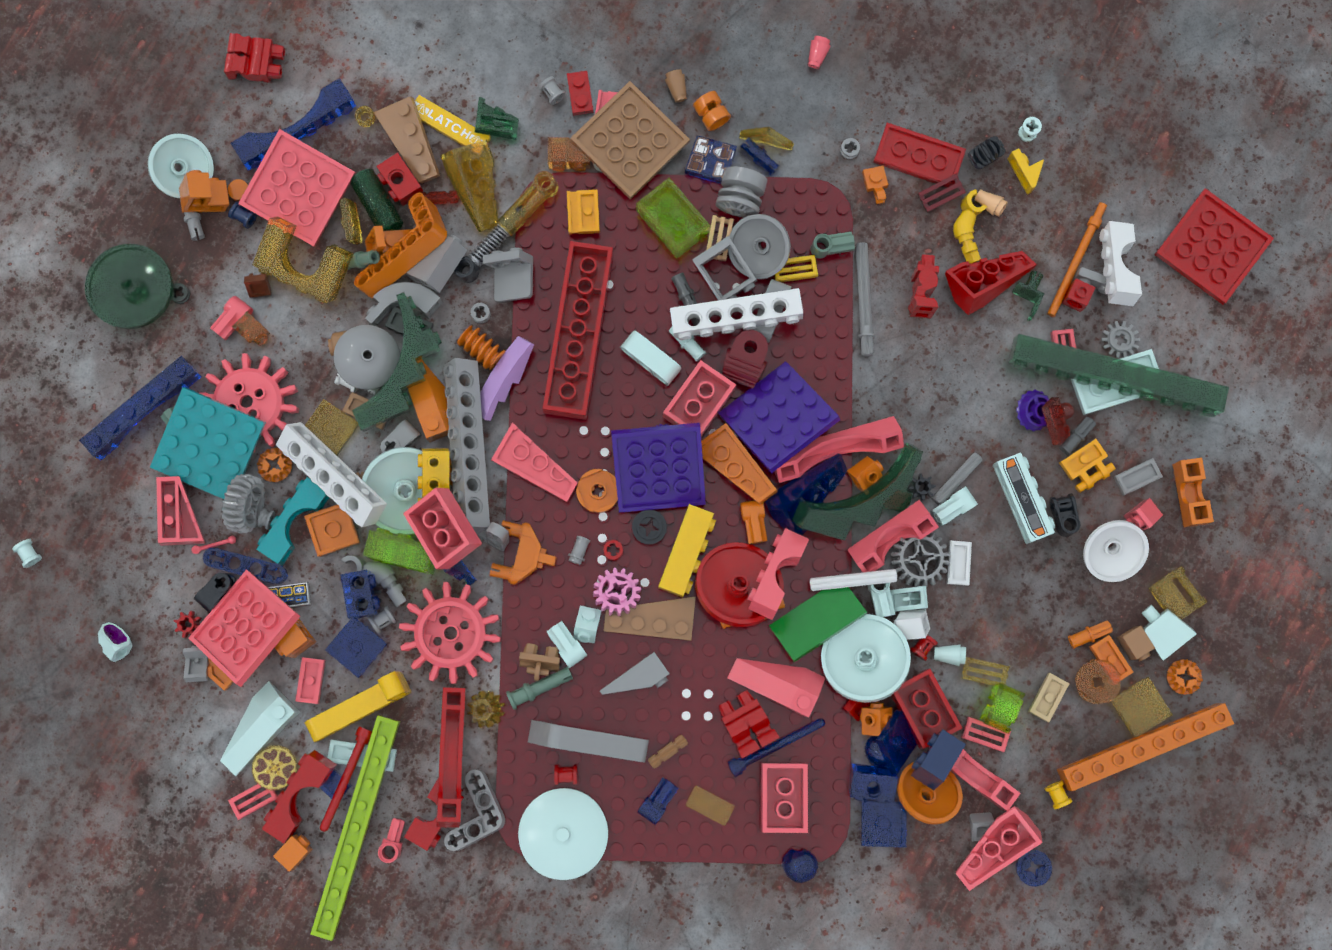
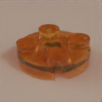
M1092 659L1080 667L1075 678L1079 695L1091 704L1112 701L1118 695L1121 687L1120 673L1115 666L1105 660ZM1094 677L1103 678L1102 682L1105 684L1104 686L1099 685L1095 687L1092 679Z

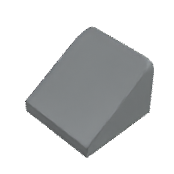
M992 813L970 814L972 842L979 841L994 822Z

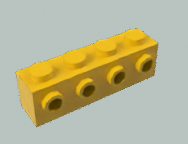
M422 449V454H418L417 457L418 467H422V476H418L417 485L418 489H422L423 498L435 488H449V449Z
M689 504L658 586L659 589L683 597L684 593L689 594L693 581H690L692 572L697 573L701 563L697 558L700 552H705L708 540L705 539L707 531L712 532L716 520L712 519L714 513Z

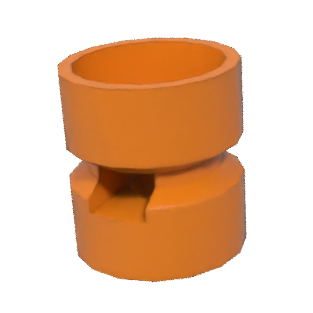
M710 91L702 95L693 104L697 114L703 117L702 122L708 131L720 128L731 118L726 107L721 106L722 100L716 91Z

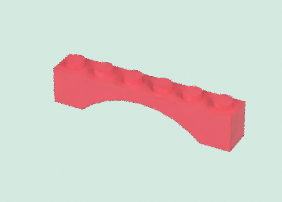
M892 416L818 437L775 470L774 473L778 482L781 483L799 478L817 463L837 455L852 452L887 453L904 448L902 429L895 417Z

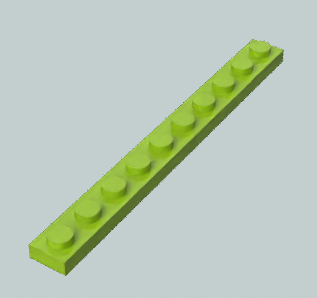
M377 715L310 935L330 941L334 940L400 721Z

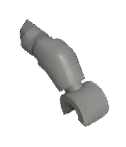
M349 555L342 558L341 561L344 563L354 561L357 565V571L354 574H349V579H357L364 575V578L376 581L378 585L381 584L384 589L387 588L388 591L386 593L396 608L407 601L401 593L404 589L400 583L396 584L397 579L394 576V570L386 563H366L358 555Z

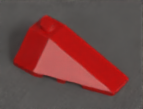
M1023 251L999 255V258L991 260L982 258L979 262L969 263V261L962 262L947 270L945 275L954 302L967 315H970L999 296L1034 269L1037 264Z

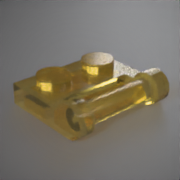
M1179 566L1148 589L1164 610L1169 609L1182 620L1208 601L1204 596L1201 597L1185 575L1184 568ZM1175 578L1179 580L1194 601L1190 605L1172 580Z

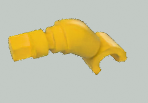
M976 189L970 191L962 199V212L953 225L954 237L958 239L959 244L963 245L961 250L966 262L969 261V263H975L981 259L977 244L972 241L974 239L973 227L976 216L987 207L984 204L980 207H975L972 204L971 199L977 195Z

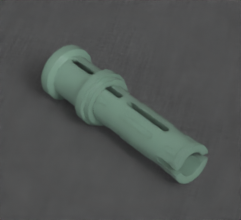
M567 666L534 683H524L523 687L512 692L507 691L506 694L513 710H515L517 706L527 701H534L536 696L573 680V677Z

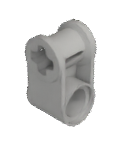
M405 419L381 442L382 453L387 451L389 445L394 448L411 447L420 439L422 434Z

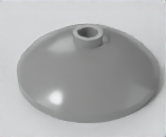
M754 214L741 219L733 227L729 237L756 279L771 277L782 270L788 261L791 245L785 227L777 219L765 214ZM762 241L766 243L765 249L761 247ZM729 248L728 253L733 265L739 272L748 276Z
M359 325L353 327L339 338L335 346L334 364L338 374L346 383L358 389L372 390L382 387L394 377L399 366L400 354L395 340L388 332L377 326ZM370 352L372 357L370 359L364 358L363 353Z

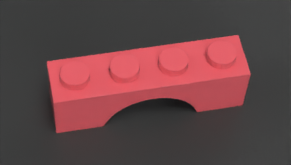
M918 500L847 550L862 572L876 571L884 565V559L888 550L900 541L901 538H918L921 540L939 528V526L922 502Z
M786 528L782 535L777 534L772 545L776 549L774 553L769 552L764 564L768 565L766 571L761 569L756 580L760 584L757 589H752L747 599L751 601L749 610L773 620L785 594L777 584L776 571L784 566H797L809 541L808 538Z
M964 749L951 769L954 774L1001 810L1008 811L1021 794L1003 779L976 762Z

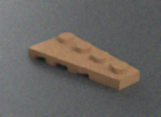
M407 97L374 112L419 183L423 184L440 176L413 97Z
M696 597L636 605L635 609L629 607V614H626L624 610L621 611V616L617 615V611H613V614L609 615V609H606L604 632L691 641Z

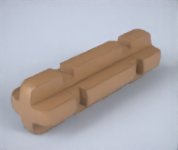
M679 735L674 739L673 743L671 741L659 750L657 755L651 756L648 762L652 768H657L661 765L662 761L665 762L676 754L678 749L684 748L688 744L685 737Z

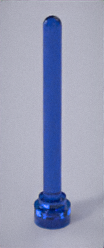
M819 718L743 759L733 758L727 761L735 778L743 774L742 771L746 770L745 767L823 727L825 720Z

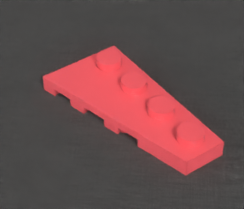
M512 422L491 461L568 502L578 483Z

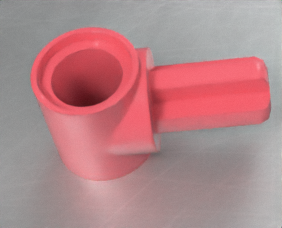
M392 819L388 836L383 838L382 844L378 849V856L381 861L391 863L400 857L403 844L400 842L405 825L404 820ZM386 846H392L395 849L393 858L385 855Z

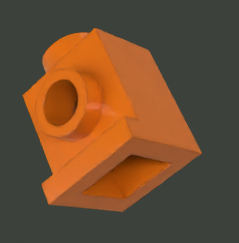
M868 456L847 470L855 487L864 494H867L869 488L884 478L881 473L884 471L881 463L878 460H872Z

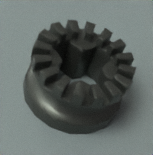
M176 283L170 287L169 297L175 303L184 304L190 299V291L184 284ZM181 289H183V297L178 296L176 298L177 295L175 294V292L177 290L180 291Z

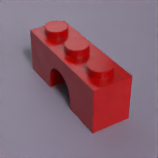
M438 779L434 784L433 788L431 789L429 795L427 796V798L434 801L436 805L438 798ZM419 816L415 817L404 838L426 851L431 847L435 848L441 839V836L438 834L442 827H436L437 816L432 821L424 820Z

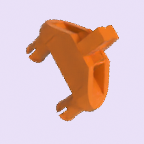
M505 520L502 521V527L510 528L507 529L509 535L519 537L520 542L514 566L508 567L492 563L491 568L499 570V572L490 570V577L506 579L510 584L516 585L536 571L537 568L542 569L543 564L555 566L556 557L546 554L547 549L541 547L530 523L525 522L521 525Z

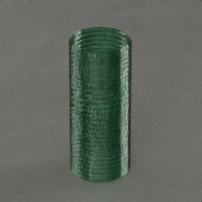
M369 168L356 173L351 178L350 184L374 226H382L383 231L399 230L404 222L374 170Z

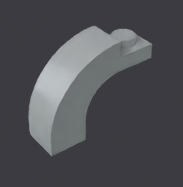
M410 282L395 283L381 289L373 296L378 304L376 306L373 305L367 311L365 319L370 325L378 326L389 312L392 311L393 307L397 308L399 306L414 307L429 319L443 302L433 291L420 284Z

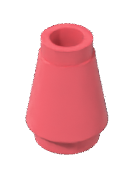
M815 36L814 40H811L808 60L809 67L814 69L820 68L831 48L829 39Z

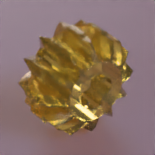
M482 690L478 692V695H472L471 699L473 702L467 704L471 708L467 715H473L471 722H478V727L480 728L485 727V725L487 728H491L494 723H500L499 716H504L505 712L500 710L505 704L498 702L501 696H494V691L492 690L487 691V693Z

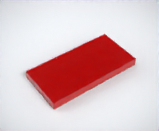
M887 122L873 163L937 184L956 173L958 175L966 149ZM952 180L942 186L948 188L954 185L955 181Z

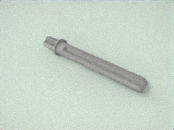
M862 242L856 244L860 334L858 338L861 339L862 355L871 356L874 353L873 338H875V334L873 333L868 244Z

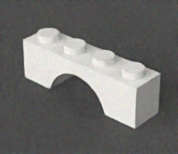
M1109 221L1105 228L1101 230L1099 237L1103 247L1101 257L1104 259L1105 293L1108 294V303L1134 306L1142 295L1140 276L1128 270L1121 255L1128 253L1136 241L1134 224Z

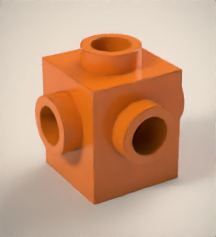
M872 702L870 706L862 708L860 719L863 735L881 737L893 734L894 716L892 707H885L882 702Z

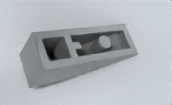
M653 652L601 689L600 692L602 695L649 688L654 685L658 688L668 681L666 676L669 675V672L655 652Z

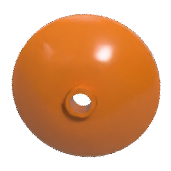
M912 762L902 771L898 779L897 791L901 804L911 816L927 824L948 822L958 813L962 805L963 794L958 779L950 771L945 781L933 791L911 776L914 771L911 767L914 763Z

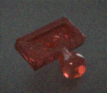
M1051 397L1043 405L1042 411L1052 444L1061 445L1070 435V428L1066 419L1073 416L1074 407L1067 402L1061 403L1059 397Z

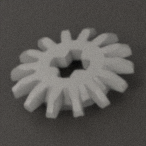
M1115 321L1114 328L1111 324L1108 325L1110 332L1103 331L1108 336L1107 338H1102V341L1108 342L1103 347L1104 349L1111 347L1109 355L1116 351V358H1119L1120 353L1124 357H1127L1126 352L1133 355L1134 351L1132 348H1139L1138 345L1134 344L1136 341H1140V338L1134 337L1139 332L1138 330L1131 331L1132 324L1128 328L1125 327L1126 321H1123L1121 326H1119L1118 321ZM1122 334L1126 343L1118 345V340L1115 339V336L1119 337Z

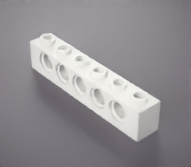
M799 288L670 308L674 338H679V340L691 339L693 335L708 337L713 335V332L720 331L723 334H727L743 328V330H753L759 325L773 327L778 325L779 322L793 324L799 322V319H803ZM777 305H782L786 310L783 313H777L774 308ZM760 308L764 311V314L762 316H755L752 312L754 309ZM736 311L743 314L742 318L738 320L733 319L731 315ZM713 315L721 317V320L717 323H713L709 319ZM692 318L700 320L696 326H691L688 322Z
M301 422L286 424L276 443V446L283 454L289 457L300 470L308 475L311 481L317 484L328 497L332 498L339 505L340 509L345 511L357 525L366 527L376 524L387 503Z

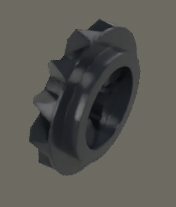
M654 510L640 512L632 523V532L635 538L643 544L654 545L663 539L667 531L665 518ZM652 518L653 527L659 530H651L650 534L646 536V529L640 526V524L648 525Z

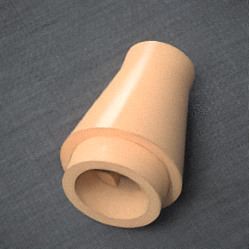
M982 189L979 190L974 199L981 206L983 204L986 205V210L992 216L996 215L998 217L1003 213L1008 203L1004 200V197L985 192Z

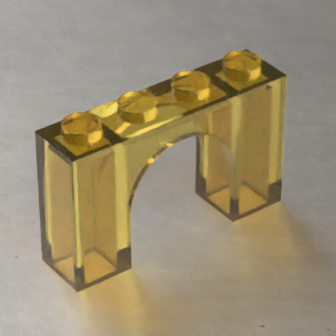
M280 217L269 218L252 265L259 268L258 271L262 274L273 275L277 277L279 282L295 286L296 290L301 293L314 295L315 299L319 302L327 303L336 300L354 253L335 244L327 246L317 271L311 276L301 274L291 265L288 256L289 245L297 225Z

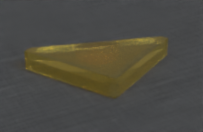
M771 127L741 130L739 136L741 139L786 150H792L794 145L792 141Z

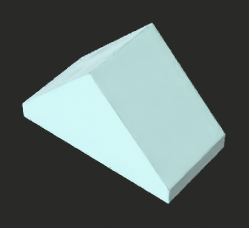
M926 586L890 590L895 612L928 608Z

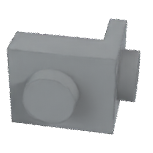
M197 646L184 648L185 682L208 681V657Z

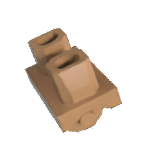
M527 643L524 651L520 652L519 666L527 667V673L535 674L534 681H539L540 675L549 676V671L558 672L560 658H558L557 647H546L544 656L537 655V645Z

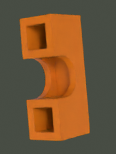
M1202 458L1180 460L1172 464L1184 528L1214 522L1210 500L1206 501L1202 494V481L1206 479Z

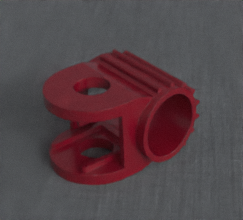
M745 330L735 338L732 348H727L722 371L723 376L733 382L754 389L768 362L764 361L768 351V343L763 334L755 330ZM745 348H752L754 352L748 353L745 351Z

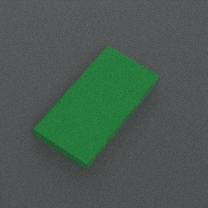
M849 587L826 589L770 624L769 628L793 662H796L865 616L867 611Z

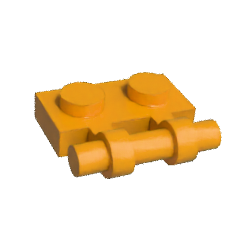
M1094 439L1059 462L1070 480L1076 477L1081 479V482L1075 486L1079 493L1085 489H1091L1094 487V483L1101 479H1106L1116 469L1112 463L1106 466L1103 464L1102 460L1108 457L1097 439ZM1094 466L1097 472L1089 476L1086 471Z

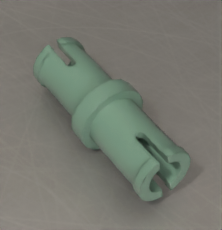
M374 250L368 252L358 251L354 255L344 256L342 258V266L347 270L356 267L360 269L365 268L367 265L378 263L380 256Z

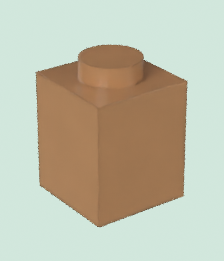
M1141 625L1135 626L1117 637L1130 660L1138 659L1142 661L1151 656L1150 651L1155 649Z

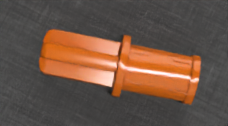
M1104 621L1090 628L1087 626L1085 630L1071 636L1069 635L1068 640L1072 648L1075 649L1088 642L1094 643L1095 639L1112 633L1113 629L1108 621Z

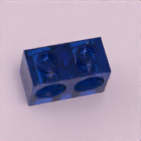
M367 569L340 574L347 618L352 620L378 615L377 609H380V602L378 596L374 595L373 587H376L375 575L371 574V571ZM362 577L365 584L361 589H356L354 583L356 579ZM362 599L368 601V608L365 611H360L358 608V603Z

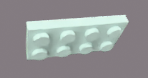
M1152 349L1069 375L1083 415L1166 390Z

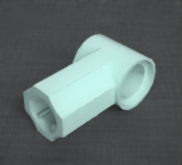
M965 486L950 496V499L933 509L932 513L937 522L943 526L959 514L969 511L978 503Z
M884 583L882 590L875 589L874 584L868 585L876 616L884 618L896 615L889 588L890 583Z
M562 621L547 631L548 636L559 649V654L569 668L588 656Z

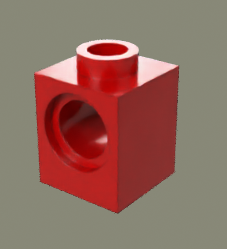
M1076 278L1070 284L1062 304L1081 312L1087 307L1096 287Z

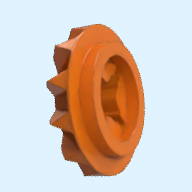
M279 448L266 449L264 453L260 454L257 462L258 473L269 482L282 481L288 477L292 470V460L285 456ZM268 459L270 461H276V459H278L277 464L282 469L279 470L273 468L272 470H270L271 465L269 464Z
M1188 659L1175 661L1167 671L1168 684L1179 694H1193V692L1200 688V684L1203 681L1202 670L1199 669L1196 663ZM1185 670L1187 675L1193 677V679L1186 680V683H1184V679L1177 676L1184 674Z

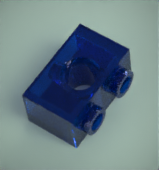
M852 764L849 780L850 797L859 801L871 799L879 803L895 802L898 782L896 768ZM871 782L878 783L875 787H868V784Z

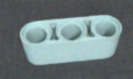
M635 330L620 346L629 357L666 385H669L682 370L677 362Z

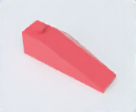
M1016 806L1012 807L995 819L957 869L956 875L969 891L1043 843L1041 831L1027 814Z

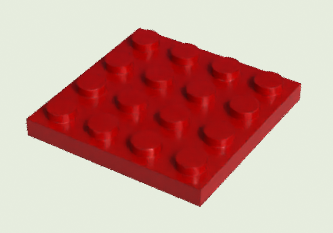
M1205 188L1154 255L1224 305L1274 238Z

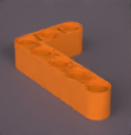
M422 193L413 195L408 203L416 227L380 256L378 263L370 264L356 276L354 285L368 297L373 298L381 289L392 285L445 241L447 230L438 209Z

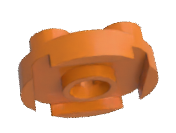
M593 469L583 474L576 489L579 503L592 513H603L612 509L618 502L616 477L602 469ZM596 485L599 488L603 487L605 490L600 497L592 494Z

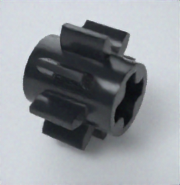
M919 474L918 480L915 478L910 480L913 486H910L907 490L913 492L912 499L917 496L923 502L925 495L930 498L933 496L930 490L935 488L936 485H931V476L926 479L923 478L922 474ZM923 483L925 487L924 490L920 492L918 490L920 487L919 485Z

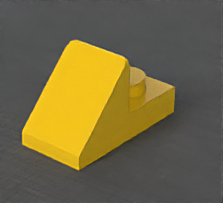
M1018 148L1012 151L1007 159L1028 195L1036 187L1044 160L1029 166L1027 156Z

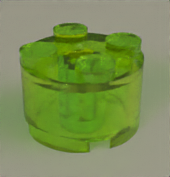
M1003 683L995 684L988 697L992 701L990 705L987 704L984 707L980 719L984 720V724L1009 734L1011 728H1008V726L1010 727L1011 723H1015L1024 701L1022 698L1026 693Z

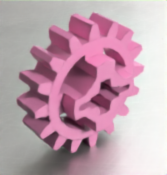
M614 568L613 573L610 574L608 570H605V577L598 576L600 583H594L596 590L593 591V597H599L595 603L596 605L602 604V612L609 609V615H612L613 611H617V615L621 616V611L624 610L626 614H629V607L636 608L637 604L635 601L640 600L638 593L641 592V587H636L639 580H632V572L626 575L624 568L621 570V573H618L617 569ZM607 583L608 589L605 590V593H602V589ZM629 591H632V595L630 599L627 601L626 594H628Z

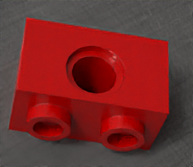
M398 152L376 166L379 171L377 177L383 186L386 184L391 190L388 193L394 202L399 201L402 207L409 203L411 197L416 193H424ZM396 178H403L400 184L393 183Z

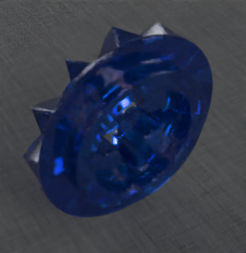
M1031 850L1021 856L1016 863L1017 875L1022 882L1029 886H1041L1051 877V861L1041 851ZM1031 860L1036 865H1042L1036 869V875L1032 871H1025L1031 867Z

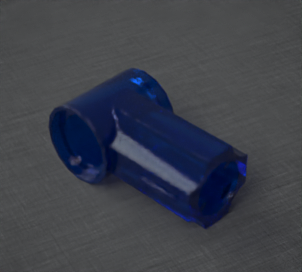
M662 777L652 794L647 796L637 813L656 825L667 808L665 807L677 792L678 787Z

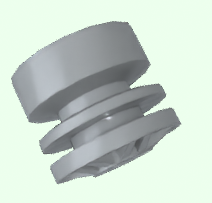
M733 166L725 168L721 182L724 188L719 189L716 206L723 212L743 218L759 214V207L762 203L760 197L764 195L768 181L767 178L757 171L744 167Z

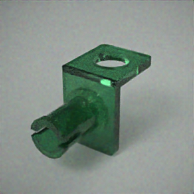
M1031 271L1026 284L1018 282L1012 290V293L1034 303L1027 318L1028 321H1031L1036 314L1045 294L1037 290L1043 279L1041 273L1035 278L1038 271Z

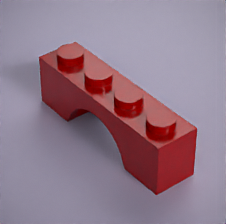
M316 750L309 754L305 753L298 763L300 766L297 773L293 772L286 782L289 785L286 791L282 790L275 800L277 803L274 810L270 809L264 817L266 823L262 830L283 844L294 835L302 822L296 807V799L300 790L305 787H321L327 782L337 766L336 763Z

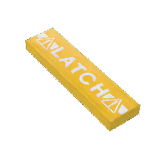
M418 95L415 103L421 121L479 156L491 139L489 135L421 95Z

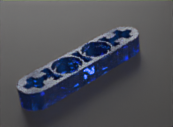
M209 548L203 554V562L211 568L242 575L246 569L250 571L253 563H259L262 567L261 572L254 576L261 581L281 584L288 577L286 568L276 563L218 548ZM216 552V556L224 558V567H221L223 562L214 561L211 564L212 560L209 559V556L214 555ZM234 557H238L241 562L237 569H231L229 566L230 560ZM267 565H269L268 570L277 571L279 568L282 576L274 580L275 576L266 574Z

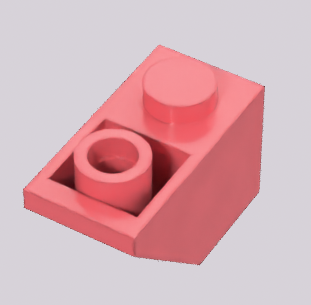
M1148 498L1123 516L1126 519L1125 521L1137 525L1143 531L1152 527L1163 514L1153 501Z

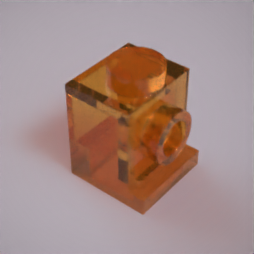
M248 312L232 326L249 343L254 341L258 346H262L268 340V335L270 334Z

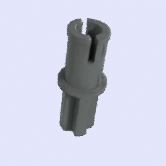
M1086 417L1075 430L1072 429L1070 431V436L1059 446L1060 450L1070 456L1081 442H1085L1084 438L1096 426L1095 421L1092 418Z

